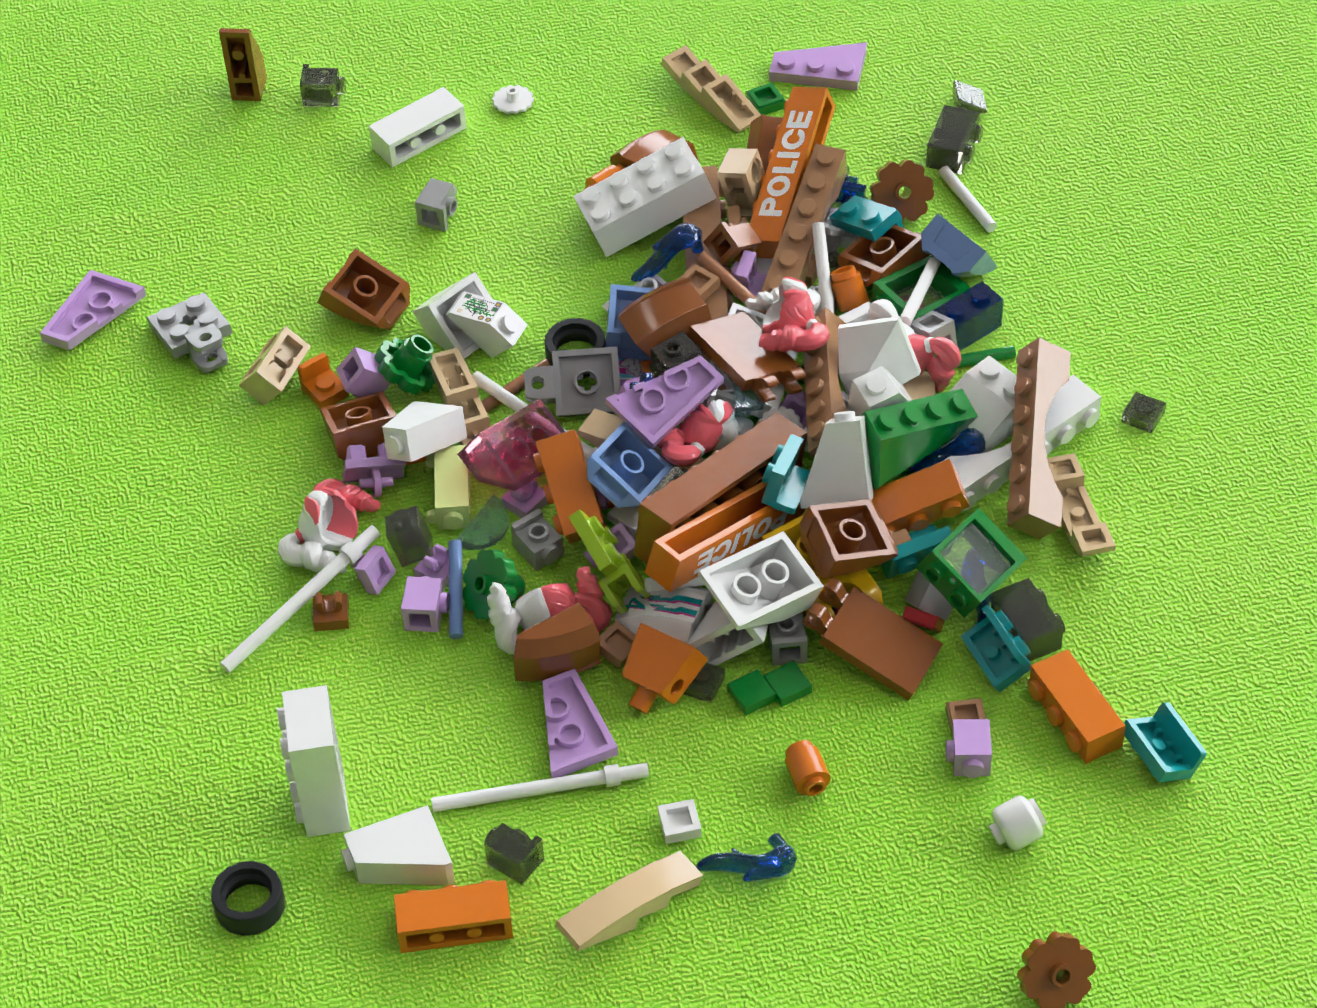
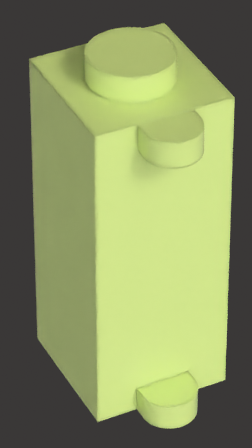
M448 446L434 452V454L427 455L425 458L426 466L434 468L435 510H429L426 513V521L431 524H437L438 530L472 528L468 446Z

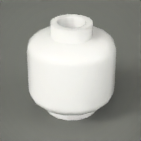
M1019 795L993 809L992 817L995 823L989 825V828L999 846L1006 842L1009 848L1017 851L1040 839L1043 836L1042 826L1046 825L1047 822L1033 798L1027 800Z

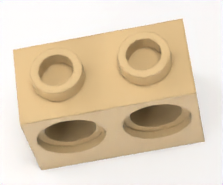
M729 148L717 172L727 205H739L741 218L747 217V220H751L753 203L758 199L761 189L760 181L761 177L765 174V170L758 149Z
M285 326L267 341L239 386L263 405L267 404L283 391L311 346Z

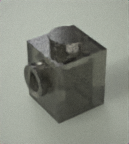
M682 331L650 349V371L653 377L656 378L663 375L664 371L697 356H702V350Z
M417 505L408 509L397 510L385 517L386 537L402 567L423 560L426 555L429 557L434 556L432 534Z

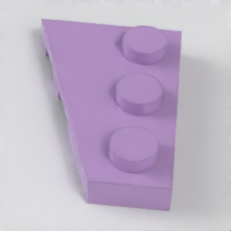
M867 42L774 52L769 71V81L858 90L867 53Z
M90 270L40 332L42 342L70 351L146 296L145 288Z
M700 355L664 371L663 375L652 380L642 381L634 385L632 389L619 395L614 394L605 398V404L653 449L724 383V377Z
M575 668L542 681L552 778L568 775L618 755V746Z

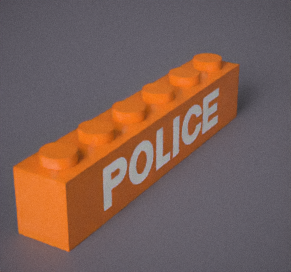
M792 87L790 97L785 101L784 116L776 130L777 138L775 145L769 152V164L766 173L761 177L760 193L752 207L753 215L750 226L762 241L753 251L756 252L757 258L774 257L815 144L824 145L836 107L827 87Z
M761 482L655 540L644 573L668 592H672L698 577L700 570L762 541L763 535L802 516L805 508L801 509V504L799 503L795 513L789 514L762 503L767 483Z

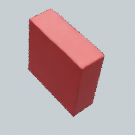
M909 606L905 607L902 616L912 624L938 633L942 631L945 622L944 619Z

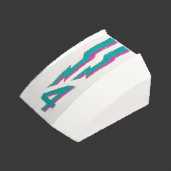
M695 586L675 589L672 592L667 590L650 592L651 595L644 599L642 594L637 593L631 587L623 600L628 611L623 615L617 612L615 621L617 620L635 635L640 624L643 623L687 644L712 607V594L708 589Z

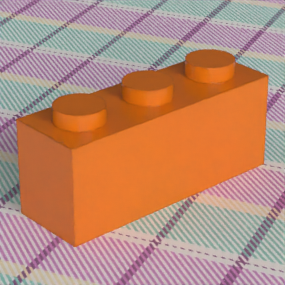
M575 429L536 441L539 453L533 454L539 473L545 472L548 484L543 485L548 504L554 503L558 515L552 517L556 531L560 535H564L569 544L580 541L581 538L569 519V516L579 509L590 518L593 515L596 516L602 526L606 527L595 487L587 480V461L580 438Z
M950 459L888 483L877 490L874 489V497L871 500L883 517L888 530H893L894 533L905 528L907 532L922 530L934 521L944 517H954L962 510L970 507L958 472Z
M1068 649L1031 665L1030 679L1027 683L1030 695L1035 701H1040L1046 709L1051 724L1054 727L1058 726L1065 735L1070 750L1074 753L1077 752L1085 764L1123 747L1125 724Z
M486 880L479 884L464 886L448 885L441 889L426 891L410 890L403 894L394 895L397 935L401 953L513 938L506 880Z

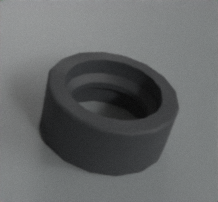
M571 318L560 321L552 326L545 336L546 359H548L550 366H553L552 351H558L557 349L560 346L571 341L587 342L594 346V348L605 347V334L600 326L590 320ZM583 374V378L590 376V374Z
M256 861L239 862L227 867L217 876L211 888V901L215 915L220 925L234 934L245 936L264 932L280 919L285 909L282 883L276 871L268 865ZM256 884L264 886L270 892L268 901L253 911H234L228 908L226 904L228 896L236 889L245 885Z

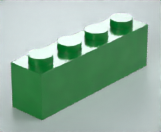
M963 389L868 410L861 415L865 416L872 484L875 490L957 438L978 417Z

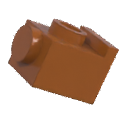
M721 222L703 241L715 260L722 266L734 264L735 261L740 262L744 250L753 252L762 243L748 222L734 225V223L727 225L726 222Z

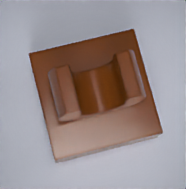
M335 591V594L322 595L319 592L316 593V596H313L314 631L349 629V600L347 593Z

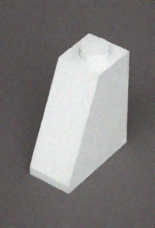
M881 366L852 380L847 410L855 411V416H861L865 411L911 401L912 399L904 386Z
M415 401L382 427L387 459L413 462L467 439L462 406Z
M855 411L834 413V418L825 424L800 501L801 509L808 508L810 505L872 500L874 494L865 416H855Z
M715 601L687 644L695 647L708 658L704 667L709 670L763 643L768 624L736 630L717 601Z
M428 805L344 834L346 849L341 850L342 859L347 872L354 870L359 883L451 885L455 883L452 861Z

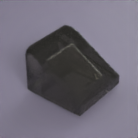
M953 80L952 96L957 116L987 113L982 89Z

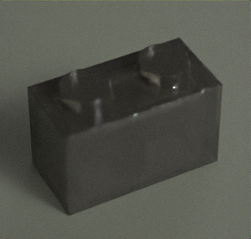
M944 105L927 144L926 167L940 170L942 167L948 166L954 173L962 175L966 163H972L975 152L974 144H979L982 138L983 126L979 125L980 112Z
M1030 578L992 592L991 608L996 613L1002 610L1014 626L1009 630L1014 638L1019 635L1031 651L1027 655L1029 661L1062 648L1063 633H1065L1064 622L1058 613H1053L1044 592L1041 589H1037Z

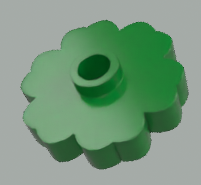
M415 334L403 341L398 338H394L392 342L384 340L374 355V359L380 364L378 371L384 375V378L389 383L397 384L403 392L418 395L421 391L429 392L436 382L429 365L434 347L427 338Z
M481 550L478 553L477 559L469 560L467 569L463 574V580L466 584L463 589L465 607L468 611H474L477 619L490 620L488 611L491 608L488 606L487 596L491 594L489 588L493 582L501 584L506 589L511 606L520 596H523L525 591L524 579L518 575L514 561L505 558L503 551Z

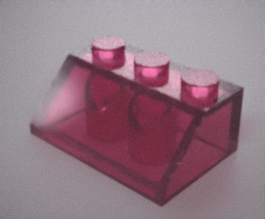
M538 399L477 434L457 455L477 481L517 491L545 474V472L539 473L533 454L539 453L536 441L564 433L565 431L542 400Z

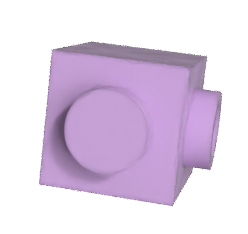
M354 347L338 366L336 371L346 392L359 398L381 391L384 392L391 383L378 371L380 364L374 359V353Z
M407 576L401 606L404 630L439 632L442 613H448L449 593L443 591L442 578Z
M953 719L952 740H946V762H953L954 776H966L969 778L990 776L992 760L990 719Z

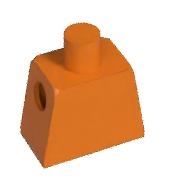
M641 623L622 672L623 678L637 687L628 705L644 714H648L656 697L671 704L677 703L704 667L708 658L695 647Z

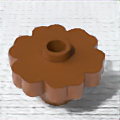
M904 159L900 164L889 161L884 167L876 171L878 181L870 185L871 200L897 209L902 216V221L904 218L916 221L927 212L928 206L926 201L934 197L933 180L930 177L924 176L925 170L922 165L911 160ZM904 186V191L899 196V190Z
M1054 931L1049 934L1046 941L1042 939L1033 940L1029 948L1022 953V961L1025 966L1018 971L1017 978L1020 982L1022 993L1028 998L1033 999L1034 1003L1040 1008H1064L1067 1001L1071 1004L1080 1003L1084 995L1090 991L1091 982L1088 977L1095 972L1096 965L1093 961L1091 950L1080 944L1076 937L1070 933Z

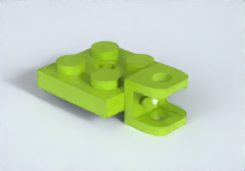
M580 509L569 516L570 521L598 569L606 576L598 581L613 608L622 615L628 611L620 595L632 586L637 593L643 595L644 599L648 598L651 593L645 590L644 581L639 572L633 568L624 553L619 554L614 545L618 541L613 532L607 526L603 527L596 516L593 515L590 518Z

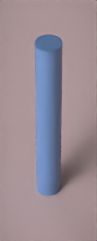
M450 540L448 542L449 637L451 639L463 638L462 541Z

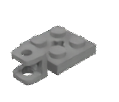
M205 293L191 296L183 302L161 309L147 317L149 327L174 359L189 353L192 362L200 371L205 373L228 363V356L222 347L224 337L232 334L231 326ZM210 358H217L216 360L211 362L207 361Z
M617 346L552 351L553 366L532 367L524 372L526 401L531 404H553L556 402L557 418L589 416L594 408L610 414H616L605 404V398L617 394L620 390ZM583 374H590V379H596L597 384L592 385L589 391H585L583 386H578L577 381L583 380ZM536 382L544 385L541 389H534L532 387Z

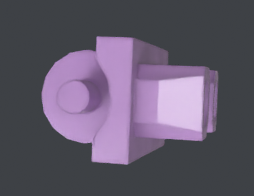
M385 443L378 445V457L370 458L366 457L365 446L349 445L342 473L343 482H359L360 489L371 488L373 497H381L382 487L393 486V479H403L406 461L387 459Z

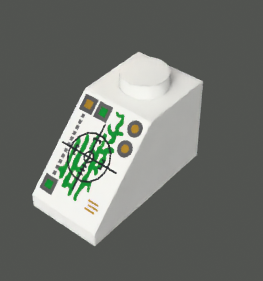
M465 291L459 295L446 314L491 358L513 347L527 326L506 303Z

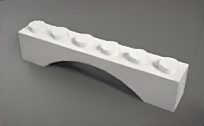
M1074 375L1070 376L1069 381L1058 390L1048 409L1045 423V448L1047 456L1059 445L1067 444L1074 435L1083 429L1092 427L1099 419L1101 396ZM1011 443L985 453L950 456L947 458L951 460L958 472L970 505L964 511L972 508L985 495L996 492L1003 483L1009 480L1012 457Z

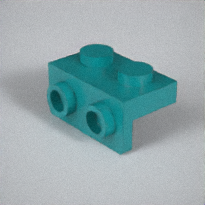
M856 195L843 203L837 211L829 216L832 225L872 241L879 239L894 225L904 228L902 216L897 209Z
M793 434L790 435L785 446L778 445L772 463L769 462L762 478V482L767 483L761 502L772 506L778 511H784L789 514L795 513L810 473L809 470L795 465L804 439Z
M929 525L922 530L908 533L912 540L898 545V556L880 565L886 578L889 579L914 570L932 550L952 533L949 526L937 530L934 525ZM951 546L942 554L943 557L949 554Z
M987 604L982 608L987 617L964 633L961 638L993 687L1000 693L1030 671L1032 664L1027 655L1031 651L1019 635L1015 638L1012 636L1009 630L1014 626L1002 610L996 613Z
M1169 702L1161 703L1152 717L1126 719L1124 722V736L1158 782L1190 779L1207 755L1205 749Z

